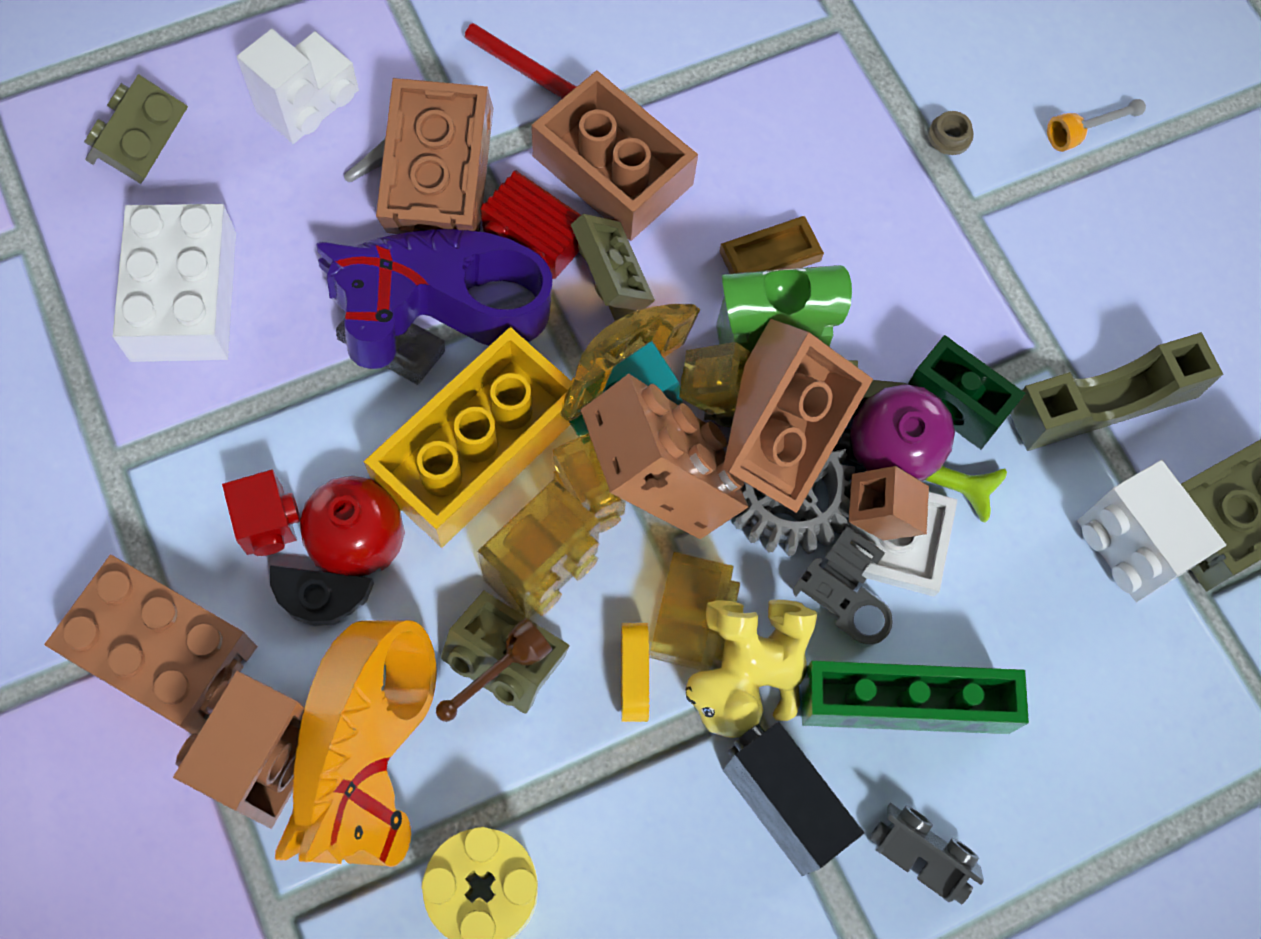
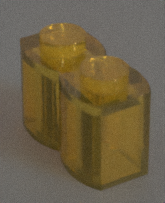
M673 552L649 658L701 671L710 670L713 660L722 661L725 639L720 636L719 632L708 628L705 612L708 602L716 600L737 602L740 582L731 580L734 566Z

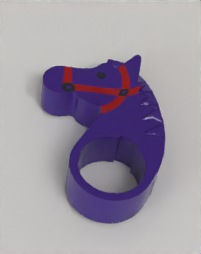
M439 229L385 236L364 242L355 247L327 242L316 244L317 252L323 257L318 259L319 267L327 273L329 298L336 299L339 306L346 312L344 326L348 355L360 367L380 369L390 364L396 355L395 337L404 334L411 327L415 319L421 315L430 316L487 346H490L510 327L527 342H530L543 332L549 321L553 283L550 268L545 260L536 252L508 238L486 232ZM508 281L527 288L536 298L519 308L495 309L478 302L470 295L468 290L474 285L479 287L489 282Z

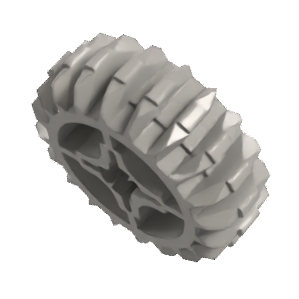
M846 449L837 450L830 454L797 513L767 495L758 500L753 487L744 482L741 491L748 508L737 516L734 523L736 529H743L750 525L752 527L748 537L750 543L757 542L761 536L769 539L766 544L768 553L774 552L778 543H783L788 557L795 554L798 543L801 544L803 550L808 555L815 552L817 541L824 546L831 545L835 539L834 532L842 534L849 525L846 517H849L850 480L852 479V474L856 473V466L841 465L847 456ZM820 479H823L829 498L828 508L824 513L817 507L818 499L812 490ZM786 513L791 515L796 521L784 520L776 517L775 514Z

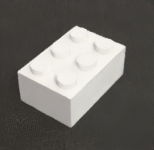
M224 204L125 205L112 337L130 362L228 360L236 231Z

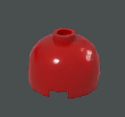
M353 475L334 478L318 487L305 502L300 518L301 537L304 548L315 566L328 573L365 576L378 569L382 571L391 564L400 552L405 535L401 510L391 495L372 479Z

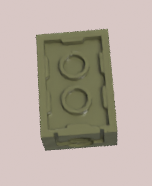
M1261 439L1181 483L1226 543L1225 547L1191 568V571L1206 592L1261 560Z

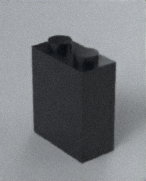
M779 721L767 731L759 723L733 743L734 746L728 751L732 759L723 772L802 877L821 869L865 834Z

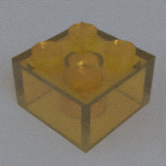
M553 479L478 550L483 580L511 608L528 619L536 612L540 616L545 615L560 600L562 593L559 590L572 577L577 581L582 579L597 563L598 557L595 554L598 553V546L600 544V521L556 479Z

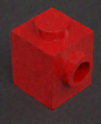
M273 469L222 484L235 539L246 555H272L283 550L285 544L297 541L293 524L300 522L298 506L292 492L284 493L283 486Z

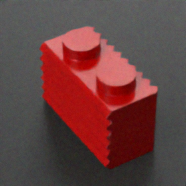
M516 170L512 172L510 177H507L505 183H502L498 190H495L493 196H489L487 202L483 203L481 207L483 232L508 238L536 252L549 266L552 279H556L579 253L578 241L571 224L581 214Z

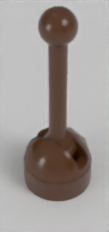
M525 617L508 634L505 643L507 653L452 700H443L437 705L436 715L441 721H452L456 717L457 709L513 662L520 665H532L541 661L553 650L545 637L528 618Z

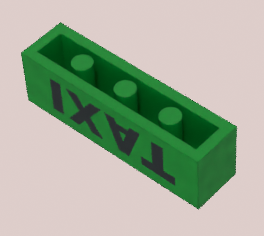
M811 661L807 666L806 677L801 683L802 726L1011 734L1029 724L1026 671L1023 669Z

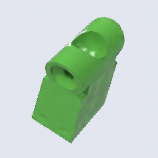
M843 265L722 274L724 297L716 327L725 383L743 375L745 363L770 319L810 332L830 347L834 336L833 327L839 326L844 322L851 306L852 282L848 270Z

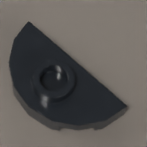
M270 565V587L277 603L295 620L312 626L339 623L340 619L351 615L360 605L363 606L367 602L374 585L373 579L367 577Z

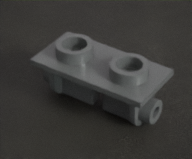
M892 803L887 806V819L891 821V824L887 826L880 821L869 837V840L876 844L875 850L907 873L916 860L921 857L927 863L917 875V880L940 895L948 903L955 900L961 905L964 904L973 890V886L967 882L968 879L971 878L980 885L984 882L982 868L977 864L980 859L979 856L955 838H951L949 843L934 834L930 831L933 824L912 807L906 805L903 810H900Z

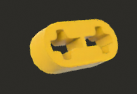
M621 623V722H648V623Z

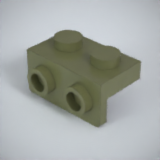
M138 74L130 88L120 83L107 104V107L115 112L108 123L98 118L84 143L92 147L85 159L87 162L94 165L99 158L141 184L189 106Z

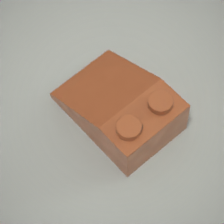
M770 319L744 366L723 470L797 513L872 383L873 378L810 332Z

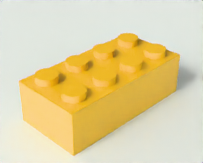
M510 327L364 460L365 467L370 479L381 485L391 495L400 510L436 544L443 548L570 426L569 420L582 413L580 410L582 409V390Z

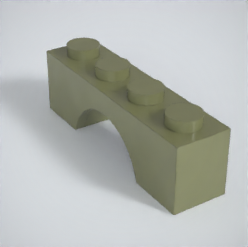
M1200 332L1160 344L1138 359L1101 375L1076 379L1069 372L1026 385L1022 390L1026 394L1010 415L1026 450L1030 451L1199 398L1224 374L1203 333Z

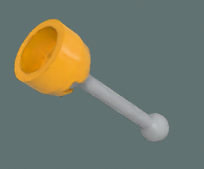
M1134 99L1127 107L1085 121L1077 113H1064L1052 117L1047 126L1048 139L1057 151L1063 152L1075 148L1085 140L1089 128L1128 115L1134 117L1141 116L1146 111V103L1142 99Z

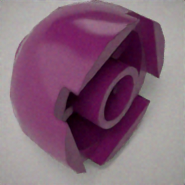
M904 384L883 388L864 402L853 418L850 440L854 457L859 464H863L867 471L897 466L922 482L939 471L950 455L955 430L951 413L939 397L925 388Z

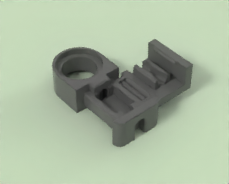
M847 526L825 556L829 560L825 567L822 568L820 566L824 558L818 557L814 559L793 587V594L797 597L802 591L838 617L834 625L860 643H879L891 631L893 618L888 605L863 586L860 587L858 592L854 590L859 582L863 584L866 581L862 574L871 561L878 564L886 552ZM851 540L855 544L860 546L862 549L867 551L869 554H871L873 558L871 559L866 554L861 552L859 549L851 545ZM866 605H872L880 609L885 618L883 628L873 635L861 633L854 624L856 611Z

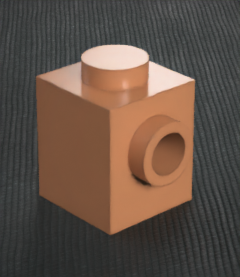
M897 466L854 473L851 479L849 523L883 541L927 534L929 486Z

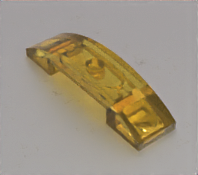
M694 304L654 306L628 314L604 328L594 337L583 352L563 400L560 415L569 421L581 413L580 409L602 394L613 367L652 341L663 358L684 345L700 309Z

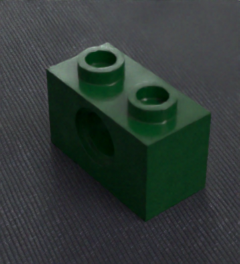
M946 335L941 338L918 366L908 385L925 388L939 397L951 413L954 430L980 450L983 449L1026 394Z

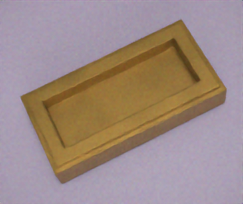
M805 215L721 243L719 251L730 274L803 268L822 261L824 255Z

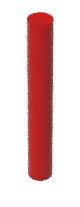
M475 23L470 24L466 29L465 39L563 99L577 87Z

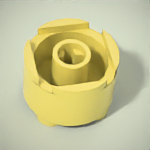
M486 827L465 830L447 839L431 857L421 885L427 914L434 926L448 939H513L523 931L531 920L538 899L537 874L528 852L510 835ZM477 875L483 880L487 879L490 875L496 879L490 886L495 896L489 902L480 897L471 902L468 898L473 892V888L469 883Z

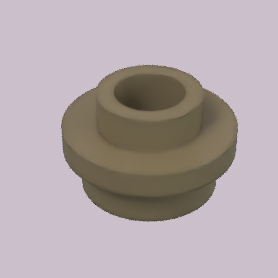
M947 111L936 117L931 123L928 131L929 141L936 150L943 154H961L970 147L973 141L974 131L972 122L965 114L959 111Z

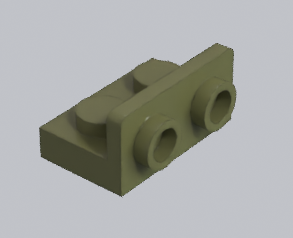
M583 213L571 224L578 241V250L589 266L595 280L597 294L604 301L605 305L609 307L615 323L625 325L651 305L655 299L621 222Z
M483 590L449 629L441 659L449 664L457 674L469 677L473 681L476 680L507 654L505 646L507 636L512 628L523 620L525 616ZM532 620L530 621L545 637L553 650L541 661L532 665H520L513 662L484 686L501 703L513 706L525 714L533 706L539 690L565 658L570 647L569 644Z

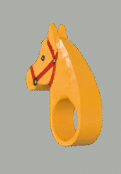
M411 620L354 622L333 641L322 658L312 681L302 715L294 765L293 811L276 848L275 860L285 861L298 853L299 862L341 864L342 859H344L349 864L394 867L404 860L411 841V825L407 815L395 808V795L388 776L387 764L391 756L427 715L433 701L437 675L436 658L432 642L425 629L417 622ZM384 664H385V666H386V679H385L384 691H382V690H381V687L384 685V683H383V674H384Z

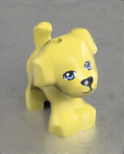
M779 599L768 601V618L771 625L775 627V630L768 638L757 635V613H743V604L726 600H716L707 603L705 614L708 628L719 632L720 636L725 639L721 668L694 673L688 678L685 691L686 699L698 710L700 718L709 732L727 738H739L759 724L763 713L759 694V687L771 686L779 689L781 698L773 711V717L776 721H789L797 716L800 706L799 686L806 677L807 672L805 651L815 629L816 611L796 601Z

